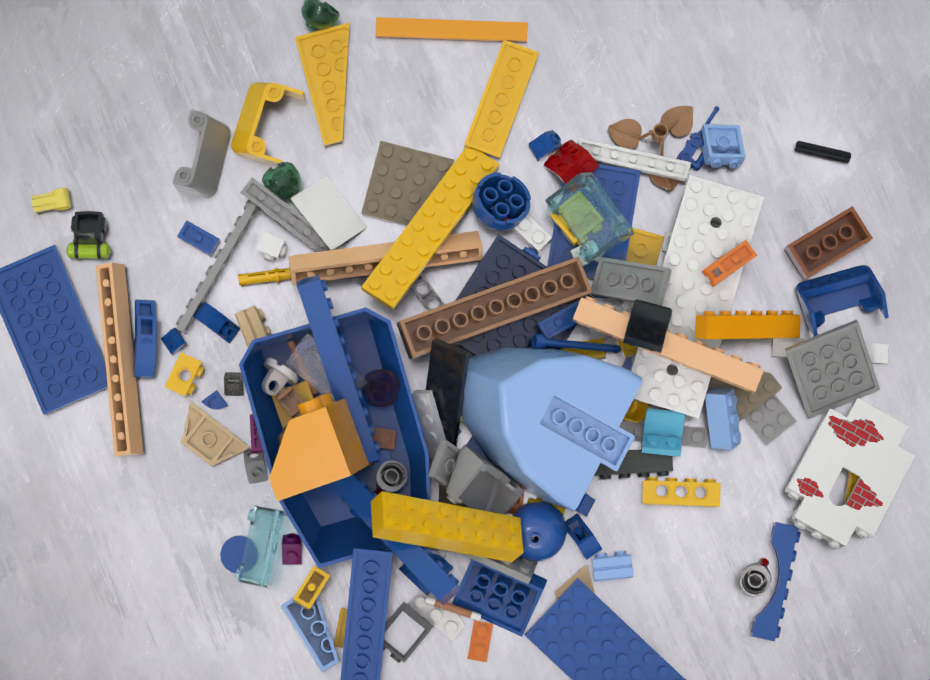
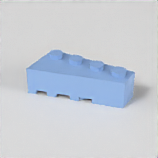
M317 597L309 611L293 602L292 598L282 604L281 609L322 673L337 664L339 660L319 598Z

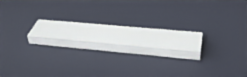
M579 138L578 144L588 150L597 163L638 170L647 174L687 182L691 162Z
M773 338L772 356L787 357L785 348L807 339ZM865 343L872 363H888L889 344Z

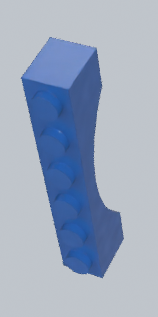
M773 522L770 543L777 559V584L768 604L753 619L751 637L775 641L780 636L781 627L778 626L779 619L784 617L785 608L782 607L783 600H787L789 593L786 585L787 581H791L793 570L790 569L791 562H795L797 551L794 550L795 543L799 542L801 534L796 526Z

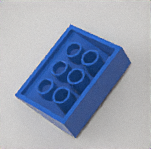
M471 559L459 587L461 590L456 593L452 604L480 613L482 619L522 637L544 590L547 579L533 573L529 584H526Z

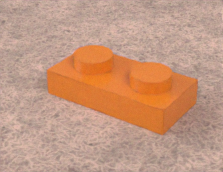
M474 620L467 659L487 662L493 624Z

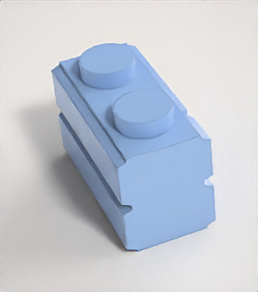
M626 551L614 552L615 556L608 557L607 553L595 554L596 558H592L594 582L633 577L631 554H626Z

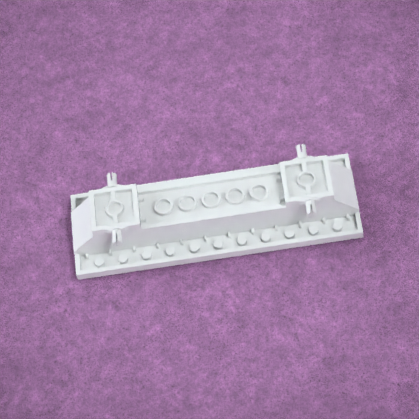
M689 175L662 266L672 270L662 306L672 309L668 325L670 333L675 335L677 333L688 336L687 340L692 342L699 340L706 344L705 347L713 349V347L720 348L722 339L695 338L696 315H704V311H715V314H719V311H731L743 267L715 287L711 286V281L707 276L703 275L702 271L743 241L747 240L749 244L751 243L764 199L763 196ZM718 268L713 270L717 277L721 274ZM638 348L631 372L642 377V383L634 400L669 411L684 413L687 416L699 419L711 376Z

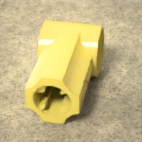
M59 188L52 190L51 193L31 196L35 213L54 209L56 211L66 210L72 207L68 188Z

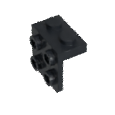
M636 299L632 307L623 343L661 353L672 309Z

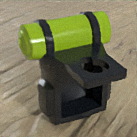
M95 211L75 212L71 221V232L74 233L73 242L67 245L66 250L68 258L108 259L111 249L109 244L104 243L103 234L106 233V218L104 214Z

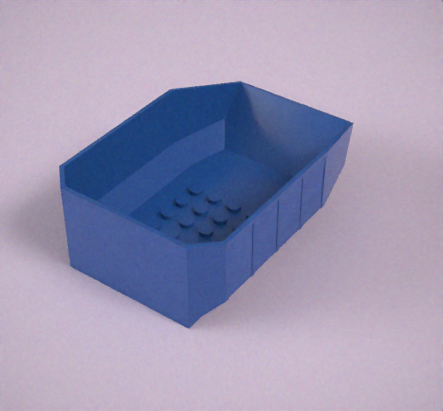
M367 307L337 315L340 325L337 330L339 335L343 334L346 345L343 348L345 353L349 352L352 361L349 366L352 370H355L359 388H361L362 394L368 403L369 417H366L368 424L372 423L375 428L397 430L394 450L380 448V450L388 451L392 456V460L402 463L408 473L406 483L401 489L393 493L431 500V478L428 476L430 471V455L391 321ZM310 324L252 340L239 363L270 474L279 451L277 436L283 430L272 396L262 390V382L269 372L263 363L267 358L275 359L278 365H285L297 374L299 380L296 384L306 381L287 343L294 340L296 345L314 337ZM318 348L307 352L306 355L319 381L326 378ZM274 380L269 383L270 391L275 388ZM286 382L284 387L292 386V384ZM319 388L320 392L314 394L313 398L321 394L332 393L331 388ZM374 463L373 466H366L354 475L357 480L361 478L369 486L366 490L370 494L378 488L376 485L378 468ZM329 484L279 501L318 568L352 559L354 546L378 549L389 548L381 539L373 537L372 529L363 520L350 513L351 507Z

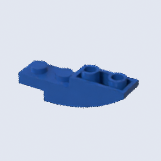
M136 299L134 377L153 378L156 355L155 300Z

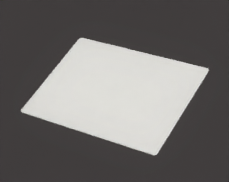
M327 176L291 198L292 202L330 250L335 249L367 228Z

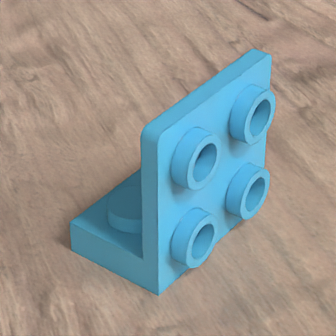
M646 409L642 436V453L680 457L685 414L676 411Z

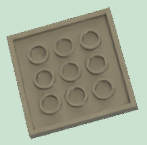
M380 141L361 215L407 226L453 165L454 159Z

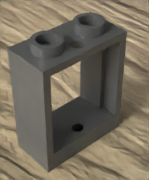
M405 602L399 606L387 621L385 632L402 611L425 630L405 655L384 639L383 651L387 648L392 652L390 656L398 663L400 661L405 663L434 627Z

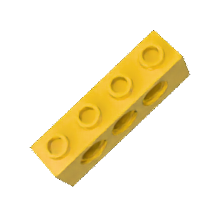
M646 477V480L642 481L641 504L720 507L721 483H716V479H704V482H697L695 478H685V482H679L677 478L667 477L666 481H658V477ZM658 486L666 488L667 493L665 496L657 494L656 489ZM682 486L685 488L686 495L684 497L677 496V487ZM697 487H702L705 490L703 498L696 496L695 490Z

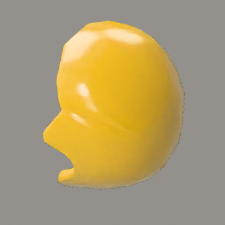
M633 399L624 419L635 423L645 419L646 409H649V404Z

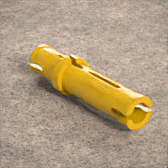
M277 267L269 271L238 274L240 286L273 281L279 283L281 280L291 279L289 268L278 269Z

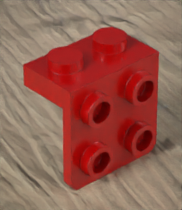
M573 140L565 142L544 163V166L557 175L571 192L599 167L589 151Z

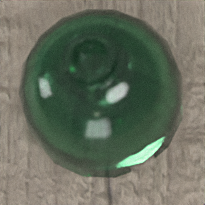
M305 0L301 8L302 17L307 21L306 26L313 30L317 28H330L340 15L339 11L333 6L318 0Z
M281 162L277 164L278 167L275 169L271 167L265 172L262 184L281 200L293 197L298 192L301 186V176L293 163Z

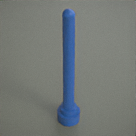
M534 334L532 337L533 349H542L550 346L616 353L621 351L619 345L547 339L543 334Z

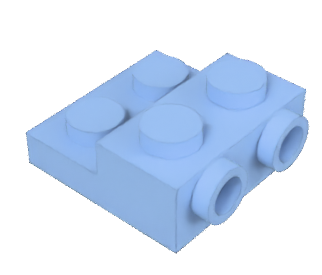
M703 124L701 128L704 140L702 152L705 165H711L712 168H719L722 165H728L732 169L739 167L746 158L740 126Z

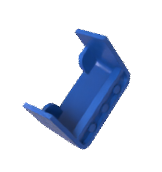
M860 265L806 280L797 285V293L805 321L813 337L818 335L817 327L825 322L824 315L858 305L868 312L880 309L884 318H889L885 292L869 266Z

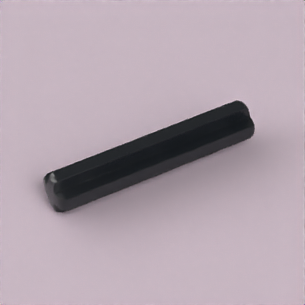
M797 141L795 145V151L845 163H849L851 159V153L803 141Z

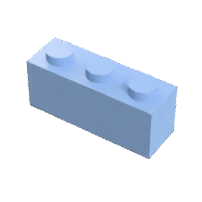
M713 387L705 395L711 448L732 450L741 443V433L739 432L738 425L739 415L736 408L737 397L735 396L734 388Z

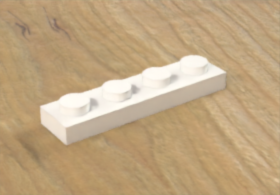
M415 390L412 396L431 462H433L440 441L446 440L432 390Z

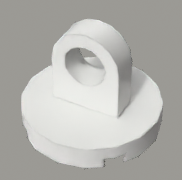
M267 358L263 363L269 370L262 382V390L266 394L277 395L286 382L292 385H296L298 382L297 374L285 365H278L277 360ZM274 380L275 388L270 391L269 383Z

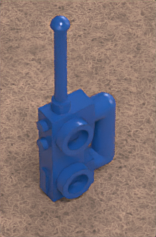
M718 106L714 107L715 109L705 124H709L717 111H719ZM702 130L698 131V133H691L690 140L687 139L686 146L676 158L691 162L690 167L695 170H699L704 164L703 152L696 161L692 158L698 148L702 150L704 146Z

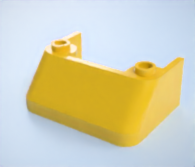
M255 82L251 84L232 138L231 148L236 155L283 169L284 163L282 160L264 155L266 143L262 138L254 135L265 101L278 102L282 99L283 95L305 101L304 91L278 83Z

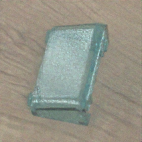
M592 172L579 173L545 200L550 213L561 215L582 245L579 255L587 263H592L634 235L632 227L599 179Z

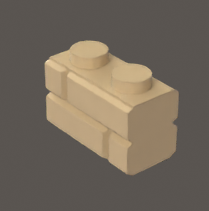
M256 305L234 314L247 347H249L254 339L272 335L269 326L265 327L262 321L266 319L262 309H257Z

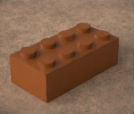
M852 206L786 246L785 250L806 281L867 244L873 237Z

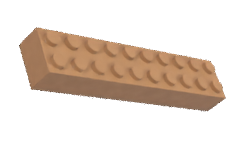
M576 257L400 320L396 324L408 357L411 360L431 353L432 341L435 338L453 345L572 302L581 297L583 298L593 292L580 258Z

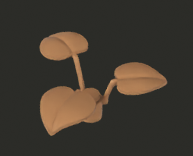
M677 106L667 110L662 115L661 123L656 124L653 131L649 130L648 133L640 136L642 133L641 125L633 119H623L609 125V134L619 147L628 149L637 148L639 139H644L651 135L655 142L660 143V156H664V141L669 131L676 137L685 136L691 131L693 126V107ZM649 174L651 181L655 185L669 191L673 190L679 180Z

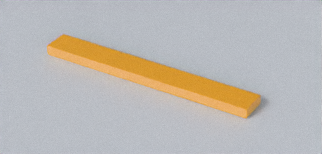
M376 17V37L527 42L528 22Z

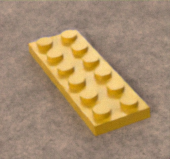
M503 40L464 146L500 159L539 52Z

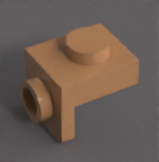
M285 386L277 393L279 395L276 397L277 401L291 417L299 412L297 405L304 403V401L292 386L289 388Z

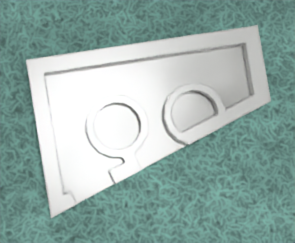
M419 589L408 605L453 641L465 626L456 613L424 603L426 595ZM431 592L428 595L430 597L436 598Z

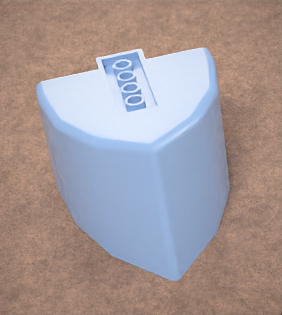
M502 347L469 358L461 414L465 425L495 466L529 493L546 502L574 511L580 504L600 463L614 471H618L635 436L619 426L642 383V377L626 368L582 354L553 348Z

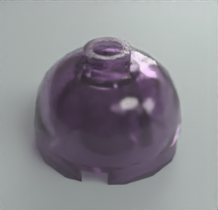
M375 369L364 376L360 388L368 404L375 407H388L397 400L398 396L396 395L397 390H400V384L397 376L392 371Z

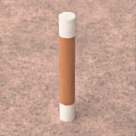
M427 595L425 597L424 603L477 621L481 618L480 613L448 602L443 606L438 599Z

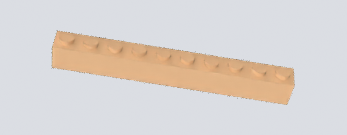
M479 232L449 234L426 267L481 260L483 255ZM394 242L288 256L292 285H297L296 281L318 274L321 280L325 279V281L371 275Z
M107 263L97 265L96 274L114 455L144 454L137 382L136 377H134V353L125 264Z
M586 296L585 299L581 297L572 321L623 341L631 313L626 311L619 313L614 311L615 307L604 304L602 306L597 304V300ZM667 329L661 353L641 348L753 394L756 392L764 371L760 369L761 366L757 363L750 362L747 364L742 362L743 358L733 354L731 357L727 356L719 348H707L704 342L699 340L692 342L687 340L688 336L677 333L675 335L670 333V329Z

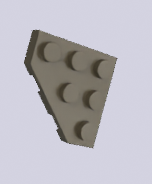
M763 372L754 394L713 377L710 378L708 385L709 389L713 387L734 388L735 396L737 397L736 408L739 421L782 389L774 376L768 372Z

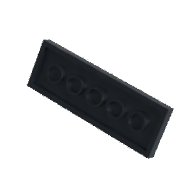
M435 338L431 345L426 390H432L446 440L457 446L470 352Z

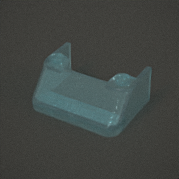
M254 506V509L249 510L248 520L251 521L242 564L237 567L235 576L239 578L238 582L272 589V585L269 583L283 517H287L285 511Z

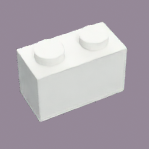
M528 214L517 227L512 229L531 248L535 249L538 254L552 241V237Z

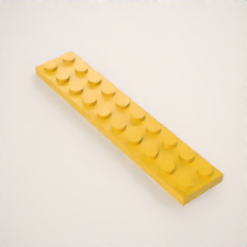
M466 146L362 285L361 290L394 310L472 205L473 193L479 182L485 176L495 173L500 163L479 150Z

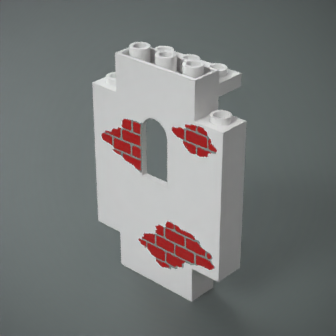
M858 398L853 402L846 417L830 408L825 413L784 490L790 498L801 500L798 507L793 511L790 521L794 522L797 528L801 530L807 529L812 532L811 535L820 540L823 538L828 541V544L835 549H843L854 530L858 536L864 539H870L874 536L915 457L912 453L899 447L909 426ZM842 468L859 476V479L847 502L842 506H836L831 503L829 494Z

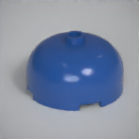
M496 172L485 176L479 182L473 193L472 206L476 217L482 224L493 230L506 231L517 227L530 211L531 196L521 180L515 176L510 177L502 175L501 172Z
M539 501L524 504L514 512L513 516L521 518L523 554L520 555L521 557L531 561H544L552 558L561 550L566 539L567 528L562 513L556 507Z

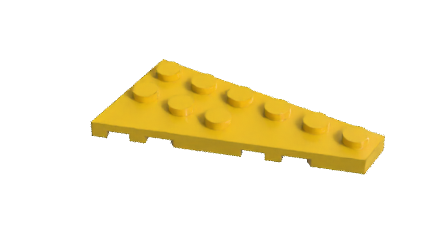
M350 22L295 37L324 146L343 142Z

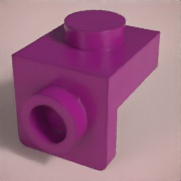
M294 533L283 535L282 565L302 564V540L300 536Z

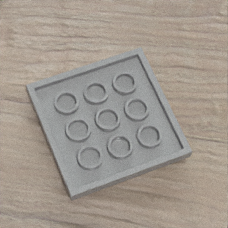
M857 320L785 348L806 414L809 418L824 413L830 408H836L880 390Z

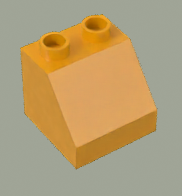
M329 392L297 405L301 415L288 421L269 477L277 501L351 476L369 465L345 398L333 402Z

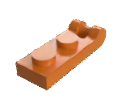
M745 240L705 268L702 273L709 278L711 286L715 287L757 257V254L747 240ZM716 268L721 272L718 277L713 272Z

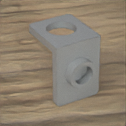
M251 449L244 451V464L248 482L251 484L267 481L263 452L258 453L257 457L250 458L248 456L252 454Z

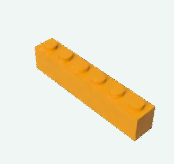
M751 310V314H747V311H735V314H731V311H719V314H715V311H704V315H696L695 338H800L801 315L793 314V310H782L781 314H778L776 310H766V314H762V311Z

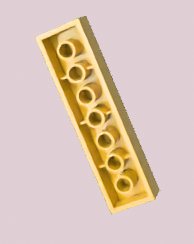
M383 491L371 501L372 533L374 538L513 562L523 554L520 517Z

